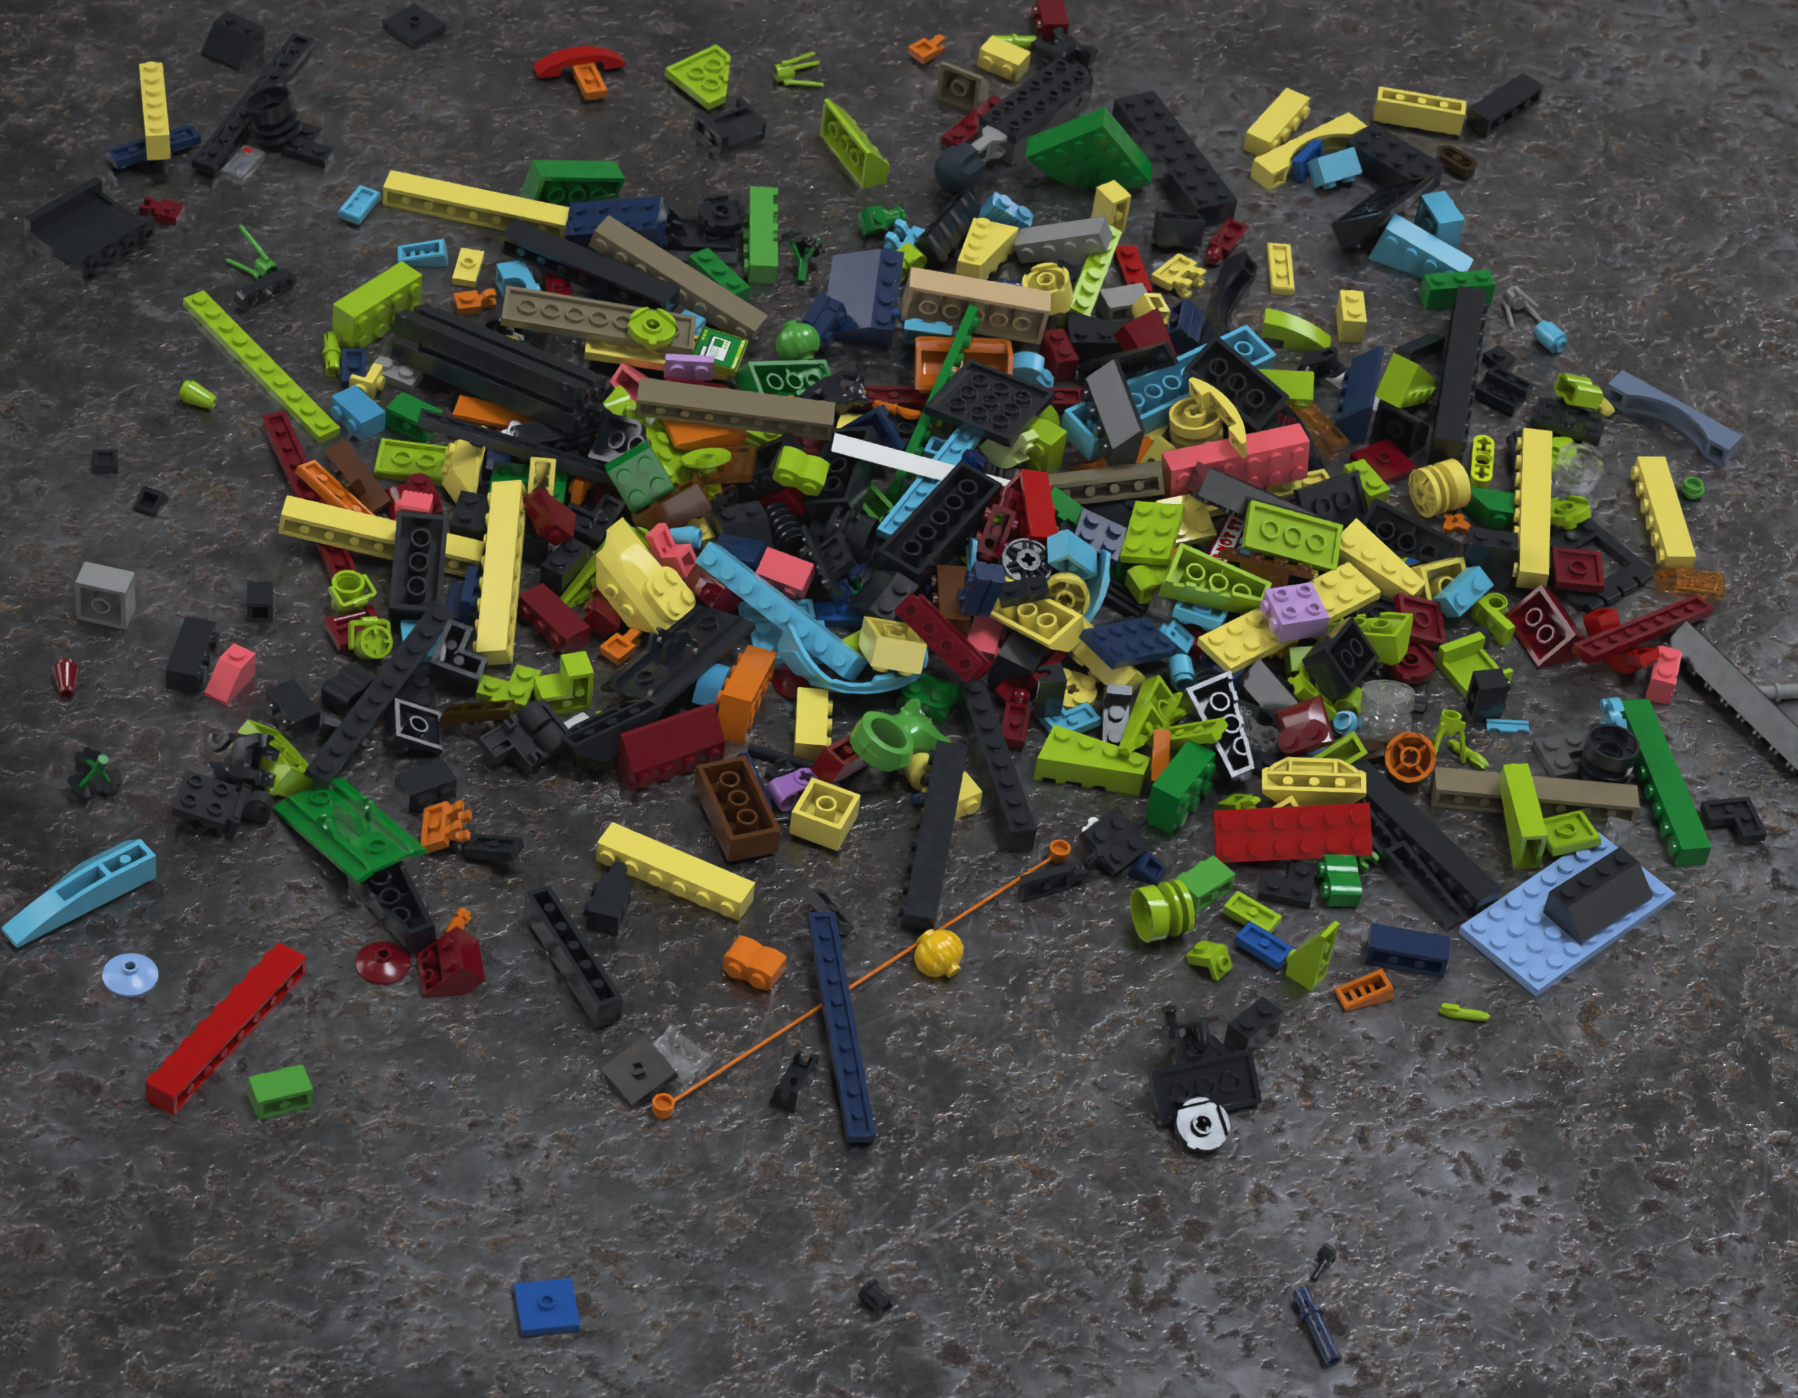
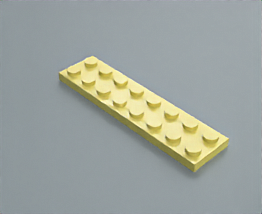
M1349 562L1337 567V571L1331 570L1309 581L1312 582L1330 617L1328 625L1380 599L1381 591ZM1256 608L1198 637L1197 645L1225 672L1231 670L1233 674L1255 663L1258 659H1262L1298 640L1278 642L1275 634L1271 633L1269 629V622L1266 616L1262 615L1260 608Z

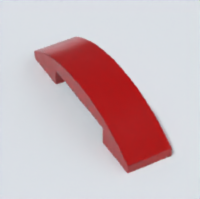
M579 46L563 49L542 58L533 64V70L540 79L561 76V67L599 62L603 69L626 67V62L619 53L613 50L596 46Z

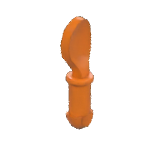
M875 400L872 403L873 409L885 405L888 413L893 415L899 413L909 420H916L921 417L920 411L898 406L897 403L891 404L881 400Z

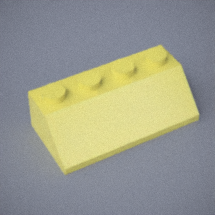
M1005 576V582L1015 581ZM997 599L990 614L991 618L1050 649L1069 652L1082 641L1078 637L1082 630H1084L1083 616L1051 599L1001 609L999 599Z

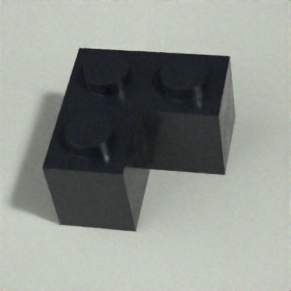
M448 619L430 661L429 675H434L436 678L471 691H477L487 671L488 658L467 651L472 640L473 627Z

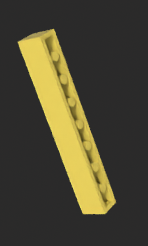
M390 170L383 186L382 205L502 231L514 219H517L565 239L566 224L569 221V207Z
M1524 428L1522 437H1517L1516 451L1520 452V455L1516 456L1515 469H1519L1515 476V487H1519V490L1515 491L1514 504L1518 505V508H1515L1513 522L1518 523L1514 527V533H1518V553L1512 577H1516V587L1536 589L1540 585L1546 588L1549 576L1552 431Z
M522 480L492 482L491 492L487 496L490 510L489 513H486L485 517L488 531L487 534H484L483 538L486 551L485 555H482L481 558L484 572L483 576L479 579L482 593L481 598L477 600L480 614L479 619L475 621V629L478 634L477 641L473 643L474 653L488 658L487 666L512 664L526 519L523 497L528 495Z
M287 495L280 517L279 534L393 560L396 521ZM447 533L444 572L466 577L468 565L478 566L479 571L484 551V542Z

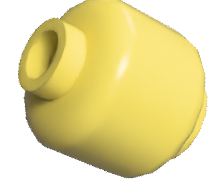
M927 753L914 754L911 763L904 767L908 782L918 791H922L925 788L923 785L926 771L931 772L932 766L928 765L929 754Z

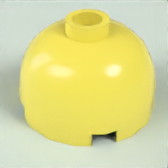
M1059 572L1051 575L1047 579L1050 599L1084 616L1090 606V593L1085 581L1071 572Z

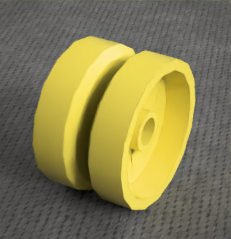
M1192 397L1177 401L1169 411L1171 444L1176 449L1223 440V420L1211 406L1202 410Z

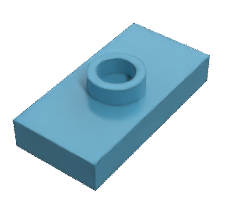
M360 185L339 209L338 218L359 225L380 201L381 193Z

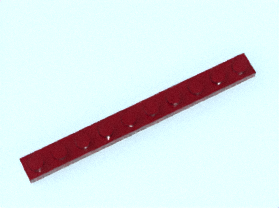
M865 386L869 394L868 404L852 406L849 409H873L872 403L875 400H881L891 404L897 403L898 406L903 408L924 410L930 394L920 393L919 390H915V386ZM1043 387L1055 392L1054 401L1050 405L1056 411H1065L1082 402L1080 398L1081 388Z
M286 411L262 415L261 423L294 497L327 504L320 495L295 473L297 466L307 463L308 460ZM315 542L331 580L340 571L353 570L358 572L347 549Z

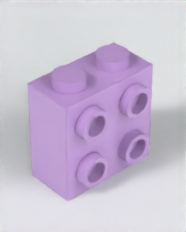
M1312 582L1265 589L1263 600L1260 601V610L1262 615L1266 616L1269 622V629L1271 633L1275 634L1278 642L1326 635L1330 617Z

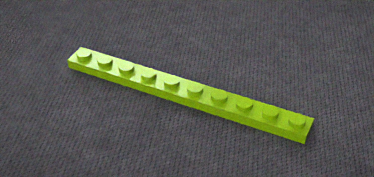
M204 290L183 298V306L319 444L340 435V427Z

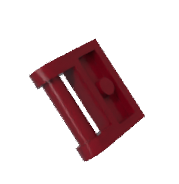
M367 605L362 610L336 617L331 615L323 617L322 623L338 651L342 652L349 650L348 623L351 620H360L361 617L377 616L378 619L380 618L374 607ZM354 626V636L358 631L367 627Z

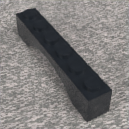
M1246 251L1222 262L1198 347L1208 343L1215 334L1221 337L1232 332L1230 330V321L1234 308L1244 292L1254 282L1258 266Z

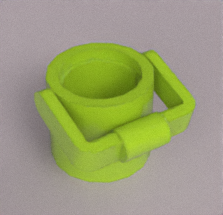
M344 570L336 573L332 578V586L328 587L332 608L340 614L362 610L364 605L375 600L377 593L366 574L361 575L353 570ZM365 587L369 592L367 595H365Z
M377 616L361 617L360 620H351L348 623L349 650H354L357 657L365 661H372L383 658L390 653L393 639L391 625L388 620L384 618L378 619ZM354 626L367 627L358 631L354 636Z

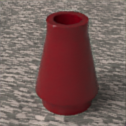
M70 658L57 660L52 668L59 696L64 699L72 698L75 695L74 690L79 671L76 662Z

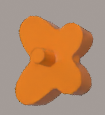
M1448 513L1444 514L1442 532L1445 535L1451 534L1454 530L1466 534L1468 528L1471 527L1464 520V515L1461 513L1454 516Z

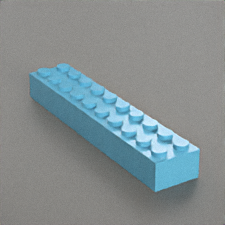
M1247 325L1220 337L1257 369L1272 370L1277 355ZM1206 344L1177 357L1179 363L1175 366L1141 375L1127 381L1145 428L1144 435L1168 424L1170 408L1177 401L1191 397L1189 394V382L1182 377L1183 371ZM1085 402L1066 409L1060 427L1068 431V440L1089 461L1101 456L1100 443L1098 438L1094 437L1092 421L1087 418Z

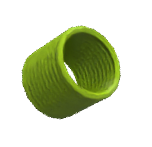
M1355 687L1352 691L1337 699L1334 704L1337 713L1351 711L1359 718L1368 704V696L1362 689Z

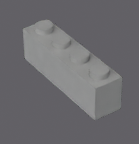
M1103 216L1022 228L1019 230L1013 246L1021 264L1107 252L1113 234L1106 217Z

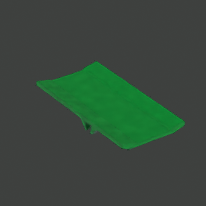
M342 777L334 778L327 788L317 784L285 798L273 807L274 812L357 885L371 877L373 873L410 856L416 857L427 854V849L376 807L373 800L369 801L367 795L363 796Z

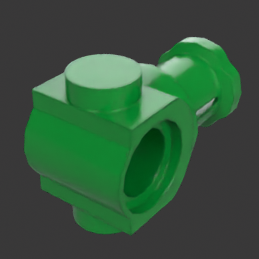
M881 205L872 206L859 211L857 214L859 219L857 226L862 231L863 236L887 230L890 226H894L897 218L903 221L906 220L905 212L900 206L894 207L892 210H887Z

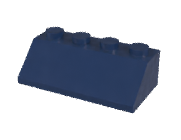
M1378 346L1353 358L1351 367H1346L1343 381H1347V383L1343 382L1340 396L1344 398L1340 397L1337 411L1341 413H1337L1334 427H1338L1337 437L1365 443L1375 401L1384 346Z

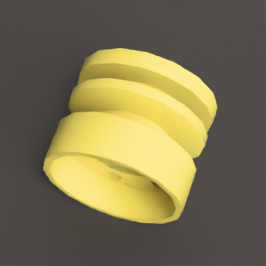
M1455 459L1415 469L1409 476L1410 497L1414 507L1421 516L1429 518L1446 511L1449 512L1466 507L1470 502L1471 486L1464 467Z

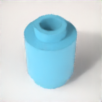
M1542 321L1534 329L1536 340L1551 353L1561 352L1566 348L1568 336L1552 322Z
M1176 654L1169 658L1167 669L1170 683L1175 690L1184 692L1186 688L1193 686L1195 682L1192 660L1185 654Z

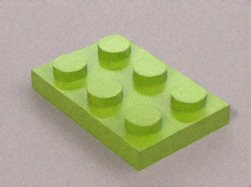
M1136 501L1120 553L1121 562L1169 566L1185 513L1184 504Z

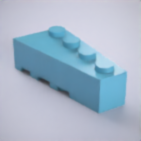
M1394 213L1368 257L1370 260L1423 278L1424 274L1468 271L1474 260Z

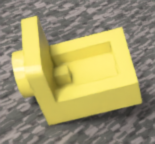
M374 363L365 378L352 374L349 378V387L356 385L373 400L378 390H382L385 385L386 377L383 376V365Z

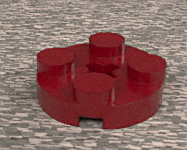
M1418 643L1417 646L1408 645L1407 653L1399 664H1383L1387 672L1397 679L1401 685L1411 686L1412 684L1425 682L1432 677L1435 657L1426 646Z

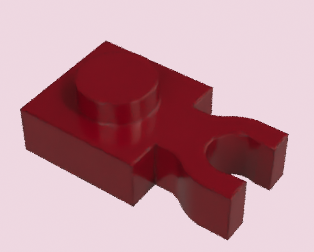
M147 196L144 198V205L141 204L139 207V214L144 216L153 215L154 220L175 226L185 212V204L166 199L157 202L155 199Z

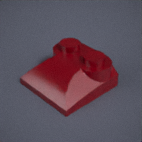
M412 474L408 477L407 483L384 490L392 501L390 505L385 507L390 520H396V500L402 498L403 491L405 490L408 492L412 491L413 493L417 491V493L432 494V514L443 515L440 497L431 478L426 474Z
M1317 695L1274 712L1279 733L1278 746L1284 752L1285 758L1300 757L1335 743L1322 695Z

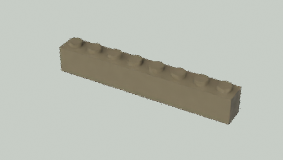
M608 215L593 233L589 247L606 257L679 286V304L705 318L706 321L725 333L748 340L747 346L761 332L768 315Z
M640 378L635 416L781 435L791 433L797 437L831 441L835 403L652 378Z
M1434 767L1430 782L1431 807L1504 813L1499 785L1501 773ZM1532 776L1543 817H1552L1582 810L1589 821L1627 825L1635 824L1640 809L1637 785Z

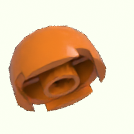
M1403 732L1395 736L1387 745L1385 764L1390 774L1397 780L1405 783H1417L1427 778L1433 771L1436 763L1435 748L1432 742L1423 734Z

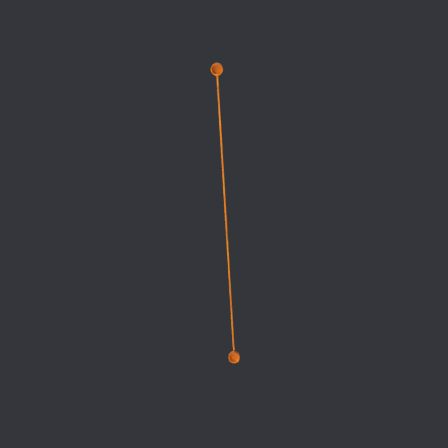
M1064 840L1052 841L1048 852L1049 858L1021 876L1036 871L1051 860L1057 864L1064 863L1070 855L1071 847L1069 843ZM1020 876L935 931L944 930L1020 881ZM913 944L849 985V990L910 952L918 944ZM822 1003L677 1097L673 1098L666 1093L657 1094L652 1100V1112L659 1119L668 1118L674 1112L676 1101L823 1008Z

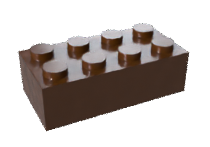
M746 755L696 765L694 788L727 861L731 862L778 852L781 829Z

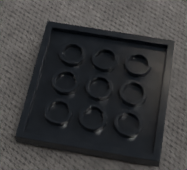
M969 359L926 403L923 414L1010 448L1018 440L1019 435L1024 433L1054 401L1055 392Z

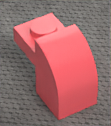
M658 523L645 536L651 554L662 567H671L678 573L681 579H686L694 565L697 564L695 562L697 558L691 544H675L666 523Z

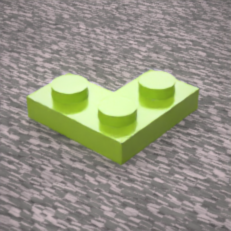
M517 664L509 681L484 675L476 691V700L488 702L492 697L501 698L502 700L514 699L516 710L521 711L530 703L533 696L534 677L541 676V670Z

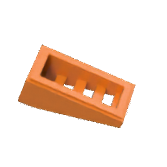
M1383 969L1333 988L1345 1012L1383 1003L1394 998V988ZM1369 988L1370 993L1367 994L1365 989ZM1358 990H1359V992H1360V994H1361L1362 996H1361V997H1357V995H1356V993H1355L1354 991H1358ZM1349 993L1353 1000L1348 1002L1344 994Z

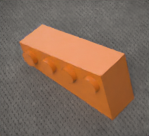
M748 645L744 653H739L736 665L732 666L729 678L726 677L723 690H719L716 699V705H719L718 718L725 741L740 745L745 744L747 730H750L753 725L755 712L758 713L762 698L765 696L772 679L777 652Z

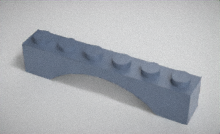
M1622 370L1608 383L1604 398L1613 407L1622 412L1649 415L1672 424L1690 437L1700 449L1702 455L1714 463L1724 467L1738 453L1742 435Z

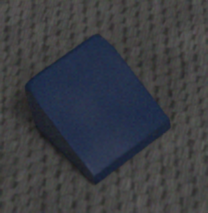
M1147 851L1135 860L1128 875L1139 881L1157 886L1167 868Z

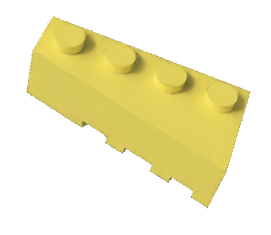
M974 218L958 258L955 275L987 280L989 273H994L998 268V264L1000 262L1004 263L1007 260V255H1012L1015 252L1013 245L1017 238L1019 227L991 222L986 218Z
M1357 518L1342 532L1337 567L1347 562L1351 563L1381 591V595L1391 599L1397 593L1416 597L1421 596L1426 582Z

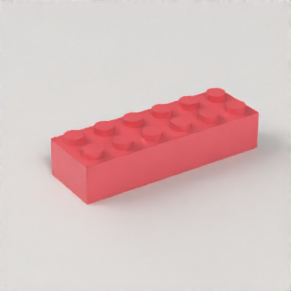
M1300 423L1246 434L1247 457L1243 459L1229 443V438L1162 452L1161 466L1165 492L1163 496L1167 499L1192 493V491L1186 488V485L1197 461L1259 488L1305 479L1308 473L1310 441Z

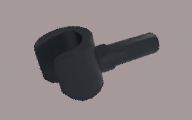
M1324 1244L1317 1253V1257L1322 1261L1310 1277L1315 1282L1323 1270L1335 1262L1336 1250L1329 1244Z

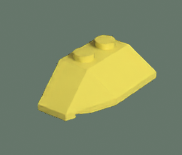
M461 439L448 444L444 454L447 459L441 469V473L444 474L442 485L455 504L461 490L477 493L485 452L484 446L482 448L474 447L469 442Z
M1286 757L1269 768L1262 769V793L1277 804L1291 795L1299 806L1353 804L1366 796V773L1362 770L1358 771L1355 767L1340 759Z

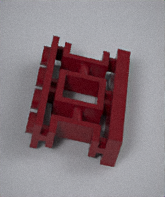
M910 593L895 608V613L963 681L968 682L970 679L980 680L994 666L923 594L916 597L913 593Z

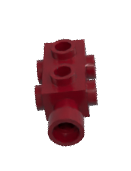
M1002 486L1000 489L998 504L990 503L989 507H985L981 516V521H984L981 530H977L973 537L978 541V557L992 562L993 558L1000 559L1005 547L1010 543L1006 541L1009 532L1014 533L1019 519L1015 518L1017 512L1012 511L1014 502L1018 501L1020 492L1006 486ZM996 515H1000L1002 518L1000 524L994 523ZM987 538L993 541V545L990 548L985 546Z

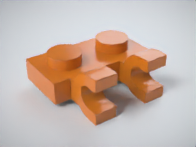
M463 800L456 801L453 805L445 801L424 808L420 844L427 849V854L449 847L450 840L455 842L470 840V831L468 829L462 831V824L472 821V812L470 809L464 811Z

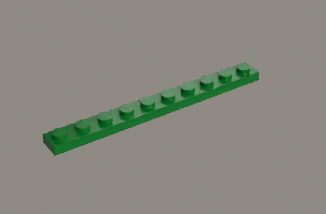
M968 306L928 401L952 378L957 368L962 367L965 359L964 351L965 349H970L973 340L971 335L973 331H978L981 318L978 317V307ZM924 410L905 451L922 457L925 449L923 446L925 442L928 443L933 433L931 427L933 423L937 424L939 421L923 414ZM897 469L888 490V500L894 506L908 490V480L914 479V473Z

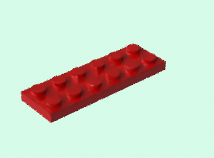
M1370 803L1212 811L1215 857L1222 863L1323 858L1324 854L1373 855Z

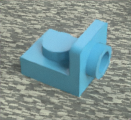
M1175 619L1167 626L1163 623L1158 628L1178 648L1176 654L1186 655L1195 637Z

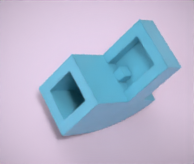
M1026 351L1013 354V376L1041 387H1053L1054 376L1049 370L1043 368L1044 357L1037 353Z

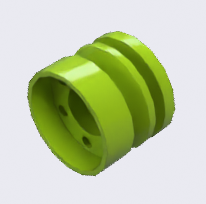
M1180 879L1160 882L1157 887L1155 885H1147L1135 888L1131 892L1130 911L1132 921L1139 937L1144 942L1150 943L1163 940L1168 935L1175 937L1179 934H1188L1193 930L1195 924L1193 901L1189 890Z

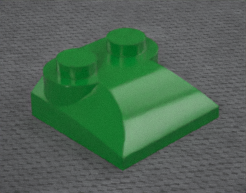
M922 673L916 681L902 687L901 694L896 702V708L901 709L912 698H917L920 700V709L924 712L925 716L943 725L956 703L958 686Z

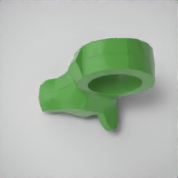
M912 698L907 702L897 715H889L877 711L866 712L850 734V744L857 755L869 765L888 772L907 767L911 763L914 754H929L930 750L936 749L937 740L953 742L939 732L931 718L919 712L921 703L917 698Z

